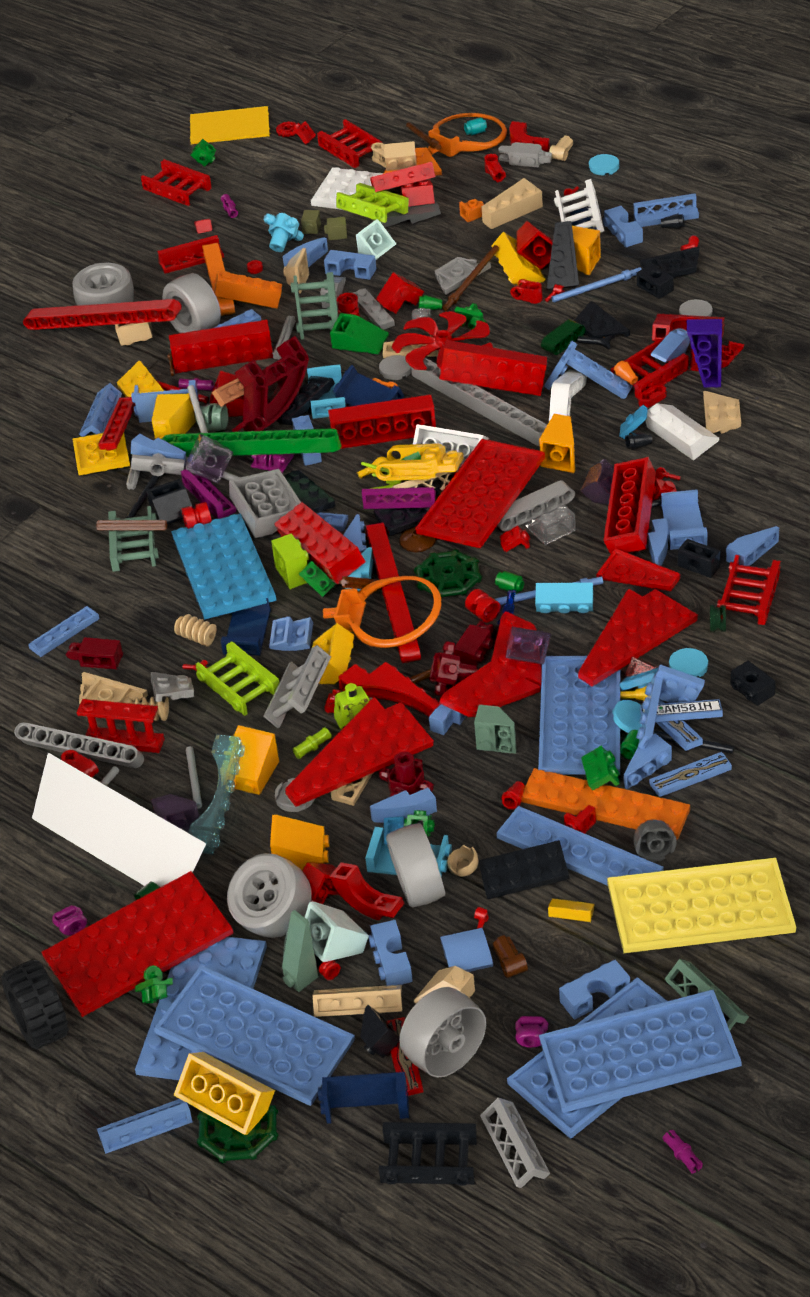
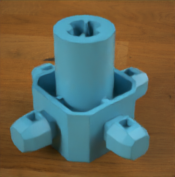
M279 213L276 216L272 214L264 216L263 220L270 225L268 232L272 238L269 247L272 250L283 252L286 243L291 239L297 241L303 239L304 234L298 230L299 222L296 218L290 217L285 213Z

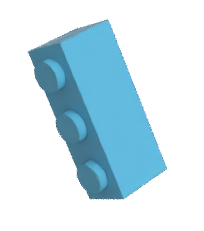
M536 583V612L569 613L570 611H578L579 613H587L593 611V583Z

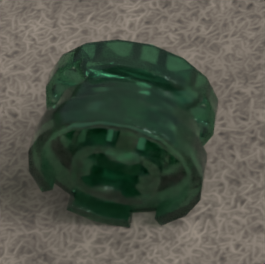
M710 605V632H715L716 630L726 632V605H720V607Z

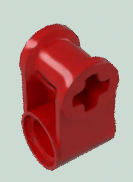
M520 279L517 286H514L510 291L512 297L517 300L527 301L532 304L540 303L543 300L542 285L539 282Z
M67 750L61 755L62 761L91 778L99 772L97 765L92 760L87 759L74 750Z

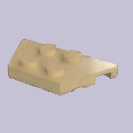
M703 391L707 430L711 433L720 431L722 434L731 429L741 427L739 399Z
M82 673L79 704L82 699L127 703L128 697L131 698L133 703L135 697H138L139 701H141L143 697L148 696L146 689L90 673Z

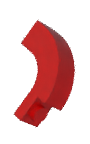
M511 122L509 128L511 145L515 142L540 144L542 150L545 152L550 151L549 138L527 135V124L525 122Z
M341 862L329 876L340 896L354 909L372 919L380 920L382 916L394 918L405 904L402 897L384 894L373 889L364 880L357 865Z

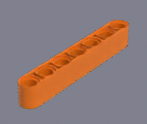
M218 243L202 245L213 291H215L218 271H225ZM216 296L221 316L235 314L232 299Z

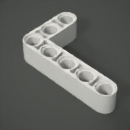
M569 369L553 382L549 421L554 413L570 416L571 398L585 387L587 376L577 370Z

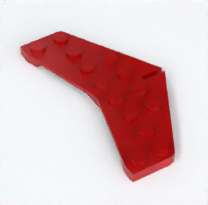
M505 611L501 616L491 662L447 690L440 698L439 703L465 716L475 717L479 705L502 707L539 693L541 691L542 670L535 625Z

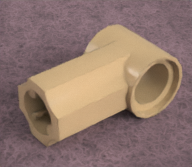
M564 135L556 145L550 147L549 152L552 153V159L562 161L567 159L568 151L573 146V140L569 136Z

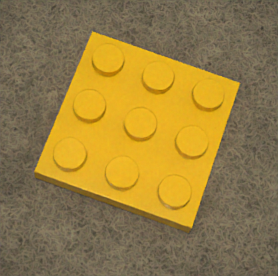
M103 433L73 438L78 474L87 475L130 466L124 433L117 449L111 451L99 449L98 443Z

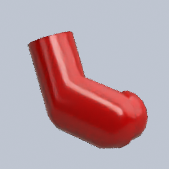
M692 235L688 239V244L682 245L680 249L685 250L698 247V237Z

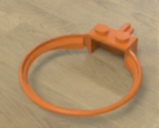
M462 113L452 115L437 122L433 129L429 131V137L436 139L442 148L437 150L429 146L427 149L431 155L440 152L448 157H453L461 151L486 150L504 141L507 136V128L502 121L486 114ZM481 117L498 123L502 128V132L496 139L489 142L464 140L460 142L458 136L449 139L440 135L439 126L456 118Z
M417 576L391 577L374 581L366 585L359 592L357 589H342L337 607L323 608V618H334L336 623L349 632H354L355 636L366 645L378 648L396 647L420 637L434 624L441 610V595L437 587L424 578ZM403 580L419 581L430 588L434 597L432 611L425 622L409 634L394 639H377L366 634L360 628L366 606L364 600L377 589Z

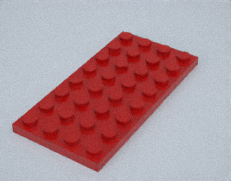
M481 439L416 526V534L481 549L546 458L545 452Z
M192 871L41 953L81 1017H84L144 982V971L146 968L154 965L159 967L163 973L232 935L233 928Z

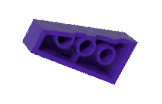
M687 319V334L703 386L721 387L722 319Z

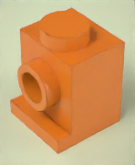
M476 199L469 200L466 203L459 202L460 216L467 222L481 218L484 203Z

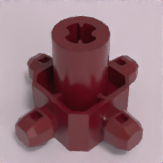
M446 641L443 645L442 650L444 652L435 653L433 657L430 681L437 683L434 692L438 696H442L447 691L446 685H454L456 681L461 682L477 671L475 665L460 662V656L452 655L455 652V643Z
M400 752L395 755V766L393 769L383 768L379 773V777L388 782L390 797L405 790L409 795H412L425 788H429L431 792L434 789L433 783L424 778L422 760L414 759V756L409 752Z

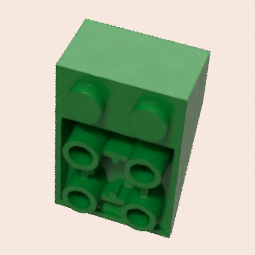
M340 313L330 332L332 349L380 354L383 343L386 342L389 336V332L357 315Z

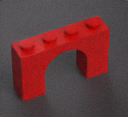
M657 314L653 323L652 341L663 340L671 331L678 328L687 331V319H722L723 337L725 317Z

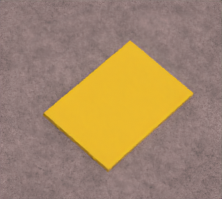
M268 106L190 114L191 144H198L202 139L210 143L270 136Z

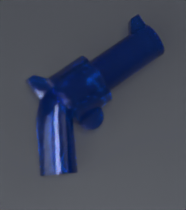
M508 590L507 600L503 606L502 613L507 611L514 614L515 605L513 604L516 590Z

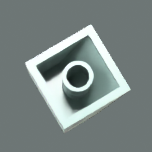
M309 902L304 918L310 924L314 954L322 962L363 953L369 935L344 911L317 902Z

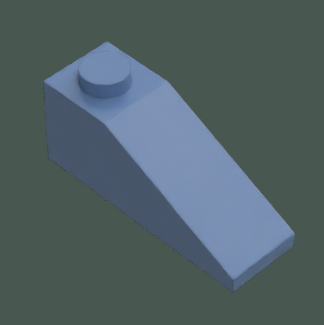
M681 328L671 331L653 350L651 356L668 362L683 353L686 354L690 342L687 331Z
M775 526L737 538L726 548V561L729 563L734 562L735 555H739V565L750 566L779 542V527Z

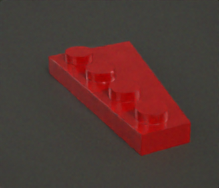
M618 549L612 552L596 574L597 577L602 576L603 580L666 591H672L680 580V573Z

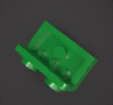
M601 745L581 757L587 782L592 790L599 788L609 781L615 786L620 784L618 779L620 774L614 765L616 760L611 751H607Z

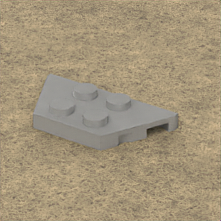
M457 257L435 270V277L445 295L457 289L479 264L477 260ZM488 262L478 275L490 269L491 263Z
M151 672V683L156 702H161L163 696H170L172 700L194 697L191 678L184 675L175 676Z

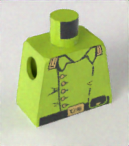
M349 683L345 686V691L335 695L334 719L341 730L370 701L362 686Z

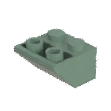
M479 705L474 721L477 750L516 754L515 723L500 707Z

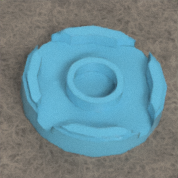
M609 154L596 155L589 160V168L596 175L613 174L619 169V160L617 157Z
M684 648L670 656L669 668L695 677H701L707 672L708 659L702 651Z
M632 700L619 701L612 710L614 722L627 733L631 730H639L642 727V724L639 723L641 705Z

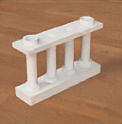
M591 179L585 181L586 188L582 191L564 197L560 196L558 190L555 191L556 198H554L556 207H559L561 222H574L591 216L590 221L575 226L583 228L596 227L600 232L604 231L596 191ZM584 196L588 197L586 200L567 207L563 206V203ZM587 206H588V207H591V208H588L587 211H584V212H581V213H578V214H575V215H572V216H569V217H566V216H565L566 213H569V212H572V211H575V210H578V209H581V208H584V207H587Z

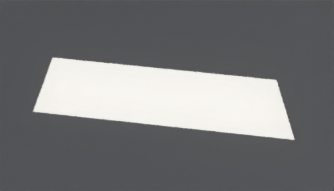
M48 753L32 819L144 886L152 881L162 887L190 871L193 872L206 843Z

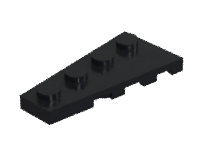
M310 376L308 385L304 384L302 386V392L296 395L294 402L278 418L280 423L292 425V418L305 414L311 407V401L320 400V397L330 391L331 387L335 384L333 378Z
M294 470L283 475L299 500L316 514L336 506L335 500L300 470Z

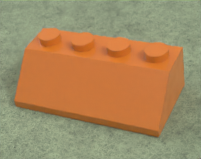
M218 271L214 293L218 297L277 309L282 284L275 281L270 282L260 278L232 274L227 271Z

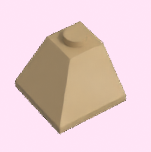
M302 248L284 267V276H286V281L290 286L294 282L293 276L297 275L298 284L306 283L308 279L309 269L306 248Z
M457 966L439 970L417 995L414 1003H417L425 995L441 987L455 988L470 998L475 992L474 975Z

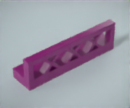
M188 469L181 471L183 485L200 503H207L210 513L216 519L225 518L237 512L236 507L201 472L193 475Z
M434 487L362 489L364 509L431 508L436 501V490H434Z

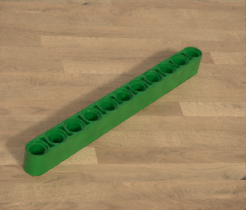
M336 429L169 434L162 438V440L185 451L186 457L336 452L342 446Z

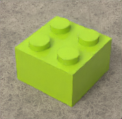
M292 533L272 540L275 568L288 588L292 589L306 584L307 582L299 573L308 565L307 560H309L307 551L302 549L300 541L295 539Z

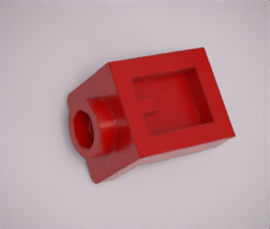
M306 121L301 124L299 122L292 127L293 131L290 133L291 136L296 133L305 145L316 136Z
M591 805L581 810L576 817L568 812L564 815L565 826L584 834L596 823V809Z

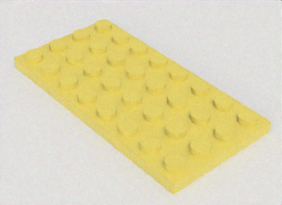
M776 858L609 877L607 879L623 953L796 932L795 921Z

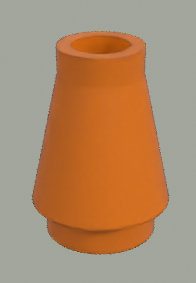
M620 361L615 365L614 371L617 376L631 385L638 381V377L628 362Z

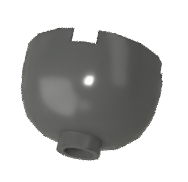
M657 819L641 823L633 836L634 848L637 854L651 862L664 860L665 855L669 852L672 854L677 845L676 836L671 827Z

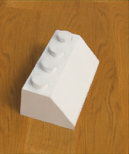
M656 403L647 411V419L645 420L647 428L692 460H695L719 441V437L673 405Z
M417 424L413 444L439 443L445 446L446 453L453 450L463 452L464 459L459 466L461 467L480 440H488V437Z

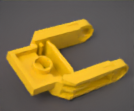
M439 443L394 445L387 452V459L389 461L380 462L376 467L375 474L382 481L430 479L436 477L435 473L456 472L464 459L463 452L453 450L446 453L445 446ZM398 451L401 458H394L392 452ZM418 451L421 455L420 460H401ZM381 467L388 468L390 473L384 475L381 472Z

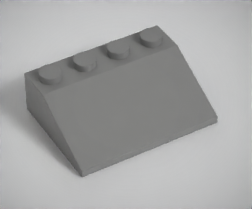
M279 469L229 480V497L238 512L241 513L243 520L255 538L276 532L277 529L274 523L301 503Z

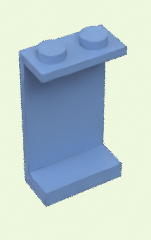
M189 380V386L194 385L199 402L196 380ZM135 385L131 397L132 402L136 404L134 406L135 416H138L139 423L152 422L157 394H189L188 389L139 393L138 385Z
M698 490L661 493V508L663 517L667 518L670 550L679 549L686 539L707 546V528H704L698 505Z

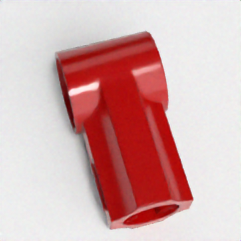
M487 154L484 157L485 172L490 174L493 180L497 182L503 181L506 173L498 162V156L496 154Z

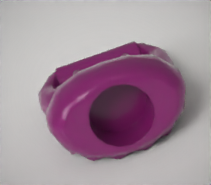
M73 905L54 913L52 917L53 924L59 928L62 934L67 936L83 930L87 925V918L83 915L82 910Z
M542 1016L520 1017L515 1023V1038L518 1044L529 1048L541 1046L539 1035L545 1034L548 1030L546 1019Z

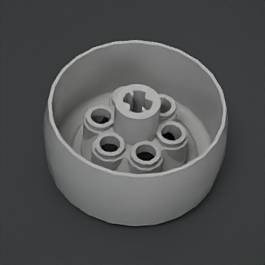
M115 263L93 264L82 269L73 279V295L77 306L134 301L133 281L130 272L122 265Z
M194 273L182 275L164 287L162 300L176 299L182 305V309L177 317L170 321L179 333L211 329L219 324L221 318L219 302L210 285L201 276Z
M411 824L388 833L386 836L387 846L408 905L412 908L419 907L444 897L445 889L438 869V863L422 824Z
M269 853L256 855L244 862L234 873L227 892V903L233 918L246 930L268 938L286 935L291 912L296 910L305 917L309 902H311V886L303 871L290 860ZM277 878L278 883L274 885L273 882ZM264 883V888L260 890V885ZM259 898V902L254 904L255 899Z
M441 987L433 990L420 999L407 1015L400 1033L401 1050L414 1065L433 1077L448 1076L461 1069L478 1050L485 1035L486 1017L479 1006L459 990L451 987Z

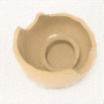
M462 845L460 849L454 850L448 856L447 865L450 872L459 877L471 875L479 864L478 855L473 847L468 848Z

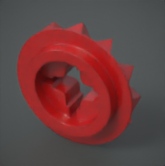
M283 122L276 127V133H278V136L290 137V133L293 131L292 127L297 123Z

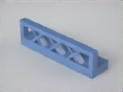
M696 194L634 203V221L641 227L661 224L662 218L677 213L679 215L683 214L684 220L699 218V212L696 207ZM692 199V205H684L686 200ZM672 202L677 203L674 208L668 207ZM660 204L662 206L659 210H653L655 205ZM638 208H647L644 212L638 213Z
M111 383L97 392L79 433L80 436L84 437L91 431L94 434L104 433L116 404L122 395Z
M178 1099L100 1127L97 1131L106 1154L192 1123V1117L187 1102Z

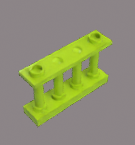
M358 183L356 184V193L352 195L336 193V208L374 220L378 219L380 222L386 223L387 213L391 211L402 214L408 213L409 198L385 190L375 192L374 187Z
M231 641L226 645V657L208 668H205L199 662L196 663V676L200 682L207 684L231 704L235 711H239L246 716L248 714L246 703L265 691L274 695L280 682L275 675ZM230 662L237 665L219 678L213 674ZM241 672L249 675L231 687L225 684V682ZM252 682L260 684V686L243 697L236 693Z

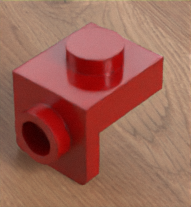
M655 478L652 501L658 499L661 493L677 492L674 483L671 481Z
M518 525L500 536L501 545L505 552L521 543L526 549L530 547L529 534Z

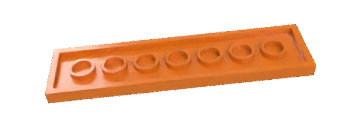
M536 768L533 769L528 779L521 801L522 803L564 813L568 812L573 815H577L581 810L591 805L596 809V820L632 829H637L641 823L647 820L657 819L671 827L676 839L679 838L690 812V804L605 784L592 790L587 780L545 772Z

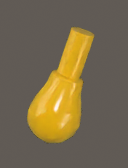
M381 456L372 464L378 466L380 462L389 460ZM367 467L357 472L359 478L375 473L376 469Z
M647 686L635 691H620V698H636V700L644 701L647 697L645 694Z

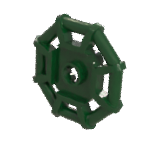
M458 549L440 553L431 552L420 565H416L414 568L417 577L424 578L435 584L440 592L441 599L447 596H465L476 583L482 580L478 566L479 560L476 557L472 558L459 552ZM417 581V588L419 590H425L433 594L427 585Z
M270 1105L267 1113L248 1135L236 1131L234 1128L205 1112H199L197 1116L199 1120V1138L197 1143L199 1147H204L216 1156L221 1163L251 1159L253 1161L257 1159L256 1156L272 1141H276L279 1136L277 1133L278 1109L275 1105ZM267 1121V1129H261V1122ZM208 1125L215 1126V1133L208 1134ZM256 1138L257 1140L261 1138V1140L252 1147V1141ZM222 1142L224 1144V1148L221 1149L214 1143Z

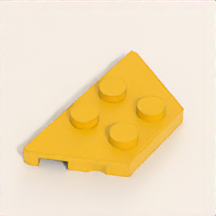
M138 361L117 381L118 388L125 397H131L135 385H138L139 393L164 391L141 361Z

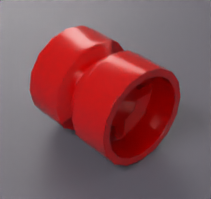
M348 292L340 294L337 297L338 316L340 313L360 317L357 295Z
M206 502L196 504L195 508L191 506L181 508L184 524L188 529L193 528L195 524L201 523L204 525L212 521Z
M482 589L473 590L465 601L466 609L486 623L493 621L501 609L500 603Z

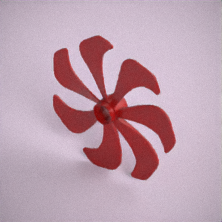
M451 311L440 313V317L448 320V329L440 331L432 318H417L408 321L403 327L404 330L420 328L428 332L432 337L416 333H404L395 339L392 349L396 353H400L407 345L426 344L409 352L405 357L406 362L413 369L427 370L423 360L426 356L437 350L439 351L437 366L441 369L446 340L458 341L487 337L490 334L488 323L477 320L474 329L456 338H451V335L466 322V316ZM489 342V343H487V344H484V345H481V346H486V347H492V348H493L491 342Z

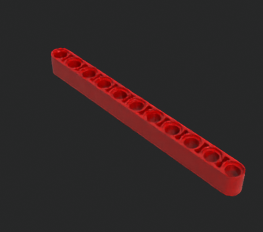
M176 299L37 308L32 309L23 320V324L30 330L172 321L181 311L182 305Z
M384 523L365 525L369 547H372L373 561L378 579L398 577V571ZM397 581L381 587L394 637L398 638L414 631L401 582ZM417 638L397 646L402 663L421 660Z

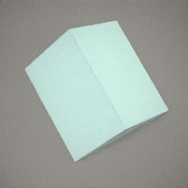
M378 219L356 234L358 253L374 255L375 259H378L396 245Z

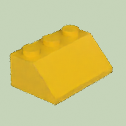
M338 623L313 641L312 648L318 645L331 656L319 684H335L338 682V676L347 670L348 663L351 660L350 654L354 646V634Z

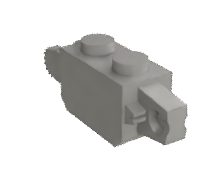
M515 142L511 146H500L498 148L500 153H504L499 156V160L509 162V165L539 167L540 164L550 163L552 160V153L542 150L540 144Z

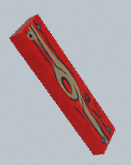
M405 1017L388 1020L387 1022L400 1036ZM399 1041L390 1051L395 1073L405 1072L408 1096L424 1093L418 1067L402 1052Z

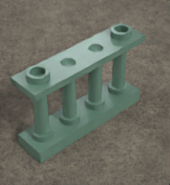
M328 272L327 279L321 282L298 284L297 275L293 276L294 282L291 283V292H295L299 323H296L297 333H300L301 339H304V331L332 330L338 319L333 272ZM328 289V293H325V295L299 296V290ZM330 303V307H327V309L301 311V304ZM328 315L332 319L329 322L303 324L302 318Z
M147 506L148 516L120 519V517L117 518L116 511L108 512L109 520H157L156 513H152L151 506ZM109 531L110 562L113 572L120 571V563L128 560L151 558L152 567L156 566V559L159 558L158 548H155L154 531ZM149 534V539L127 542L119 541L124 537ZM149 546V551L126 554L120 552L122 549Z

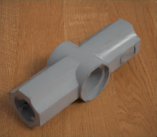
M159 453L153 456L132 454L131 470L150 472L154 476H161L164 473L181 475V471L184 470L185 460L166 458Z

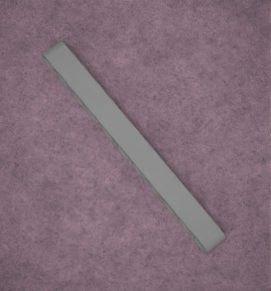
M427 358L423 360L427 370H416L411 367L414 378L536 446H540L539 438L547 424L476 385L439 379L441 369L436 363Z

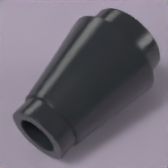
M677 213L661 219L662 228L681 229L685 225L683 214L679 215Z
M629 433V435L625 436L627 449L635 450L652 444L651 434Z

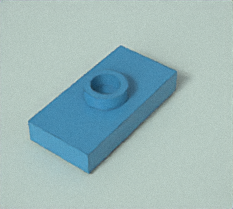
M642 405L633 414L628 415L620 427L619 436L625 439L626 435L632 433L647 419L648 408Z
M658 668L626 677L620 683L621 690H627L636 686L640 689L647 686L658 671Z
M403 816L384 818V845H387L386 836L388 833L404 827Z

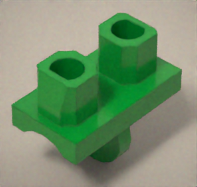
M472 303L470 307H456L454 310L455 313L466 316V322L469 323L470 329L476 327L477 320L486 322L483 318V313L475 303Z
M312 561L299 573L321 597H324L336 585Z
M153 965L146 968L144 971L145 981L135 986V992H142V1003L158 1002L157 999L167 998V987L173 985V978H167L162 981L163 974L157 966Z

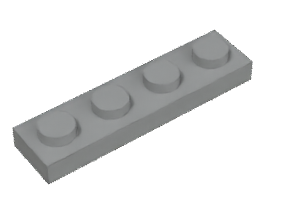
M366 288L353 292L358 297V307L374 325L383 330L395 326L394 319Z

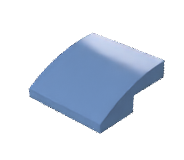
M290 616L273 620L269 644L270 649L281 651L309 649L313 628L311 617L293 621Z
M483 928L440 937L448 968L457 966L467 972L493 967L492 957Z

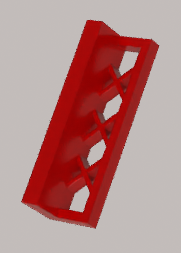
M217 235L157 251L159 265L164 274L206 263L202 245L218 243L222 258H224V253L220 248Z

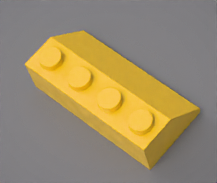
M503 232L491 245L492 247L494 245L499 247L495 256L499 259V264L503 266V271L509 276L508 280L512 284L516 285L520 279L539 283L546 280L538 267L517 253V240Z
M205 1052L189 1053L174 1096L244 1135H248L267 1113L275 1090Z

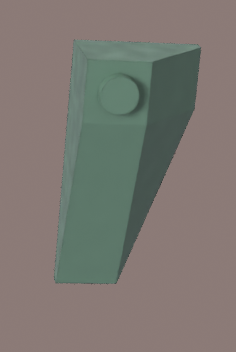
M293 910L284 941L282 969L285 984L300 992L318 978L309 921L296 910Z

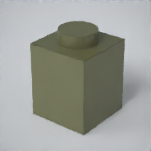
M304 210L301 219L303 234H318L321 225L320 210Z
M345 217L327 218V225H324L325 234H328L329 240L347 239Z

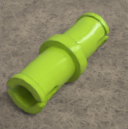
M326 727L322 728V730L313 736L309 735L304 742L294 747L293 753L298 759H301L310 751L317 750L320 744L330 739L331 733Z

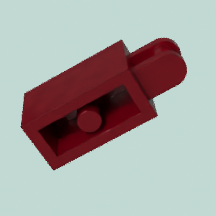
M479 621L476 626L471 624L468 626L455 645V652H453L455 656H460V662L477 667L479 662L483 661L485 653L493 645V639H491L493 624L486 625L483 621Z
M87 637L83 638L82 643H71L69 645L70 650L66 652L67 658L79 660L81 667L117 670L123 655L120 640Z

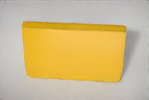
M552 898L548 906V916L591 922L595 904Z

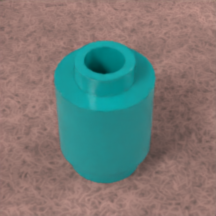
M481 117L464 123L465 133L471 136L485 132V128H487L486 121Z

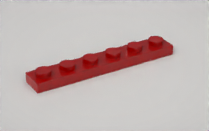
M132 397L119 398L98 443L100 450L111 451L117 449L134 411V406H136L132 402Z

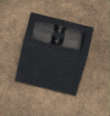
M180 479L146 490L149 506H151L153 513H156L158 520H166L167 525L183 519L181 508L192 507L186 488Z

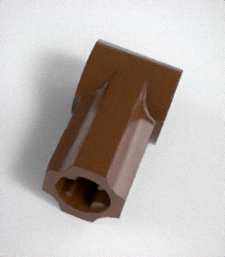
M505 935L497 937L496 941L493 942V948L500 959L505 977L509 978L528 971L524 955L521 952L518 953L511 938Z

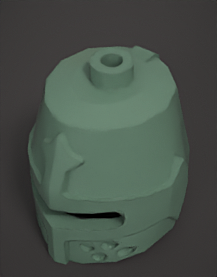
M209 403V405L200 407L207 431L226 429L229 421L226 405L221 407L219 403Z

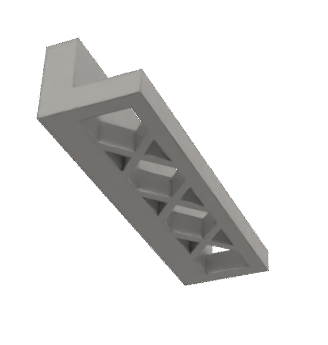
M498 1097L480 1116L516 1187L522 1188L533 1176L545 1179L550 1172L514 1103ZM496 1111L498 1114L496 1124H492L489 1117ZM502 1128H505L507 1131L505 1142L500 1139ZM511 1146L516 1148L514 1160L509 1157ZM520 1164H524L527 1172L520 1178L518 1174Z

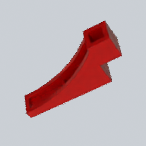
M387 662L370 674L364 668L354 664L338 676L339 689L345 691L347 684L353 683L356 686H362L368 697L386 699L398 703L402 702L404 705L410 706L428 717L440 705L438 700L431 698L423 688L416 686L409 677L402 675L395 666H391Z

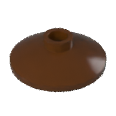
M416 527L404 531L399 539L401 547L410 552L426 551L433 547L436 542V538L416 534Z

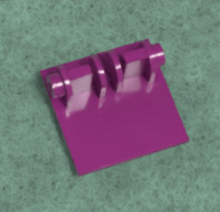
M295 453L252 455L254 461L251 467L268 471L279 469L283 473Z

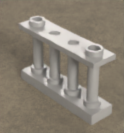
M316 645L311 649L306 662L300 667L290 662L263 717L279 728L287 711L295 708L300 713L305 712L331 656Z

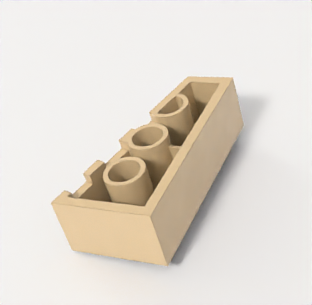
M523 178L482 206L483 223L490 229H493L543 207L542 191Z

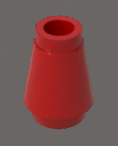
M515 782L503 793L502 804L507 809L512 810L520 806L525 788L522 782Z

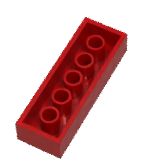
M267 320L169 335L175 374L251 362L254 359L257 361L273 358Z
M446 340L439 379L541 396L547 357Z
M431 395L328 410L330 429L337 430L342 445L340 449L414 438L417 424L436 427L434 404Z
M649 457L614 464L604 534V543L610 554L615 549L626 553L646 549L656 475Z
M303 502L274 523L281 537L292 533L294 538L300 541L302 549L307 551L308 561H312L336 584H339V580H342V577L349 576L366 562L355 544Z

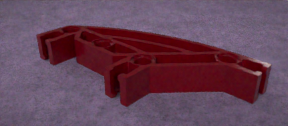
M296 336L276 348L281 359L261 370L254 359L235 372V375L244 387L243 422L233 428V432H238L242 428L245 432L263 431L287 410L296 397L305 377L309 361L308 354ZM275 383H278L275 391L268 400V387L272 386Z

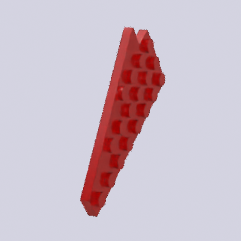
M628 589L578 671V678L593 687L696 622L698 614L656 589L643 597Z
M374 697L285 788V794L295 807L300 806L394 764V757L400 752H409L414 755L433 746L434 740L402 702L384 709Z

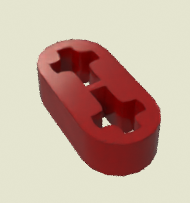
M656 384L638 395V405L640 407L644 405L649 408L666 398V387Z

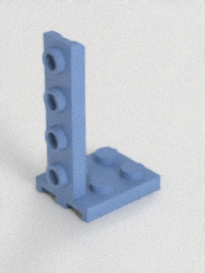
M571 341L544 384L545 388L550 389L553 382L560 377L559 374L561 376L564 374L568 367L566 364L622 399L627 397L633 386L575 350L578 344Z
M659 665L658 671L654 674L651 683L647 684L645 690L647 697L642 705V709H645V711L642 713L639 721L642 727L639 728L636 737L639 739L638 748L645 749L648 740L653 736L659 699L669 703L695 701L704 687V679Z

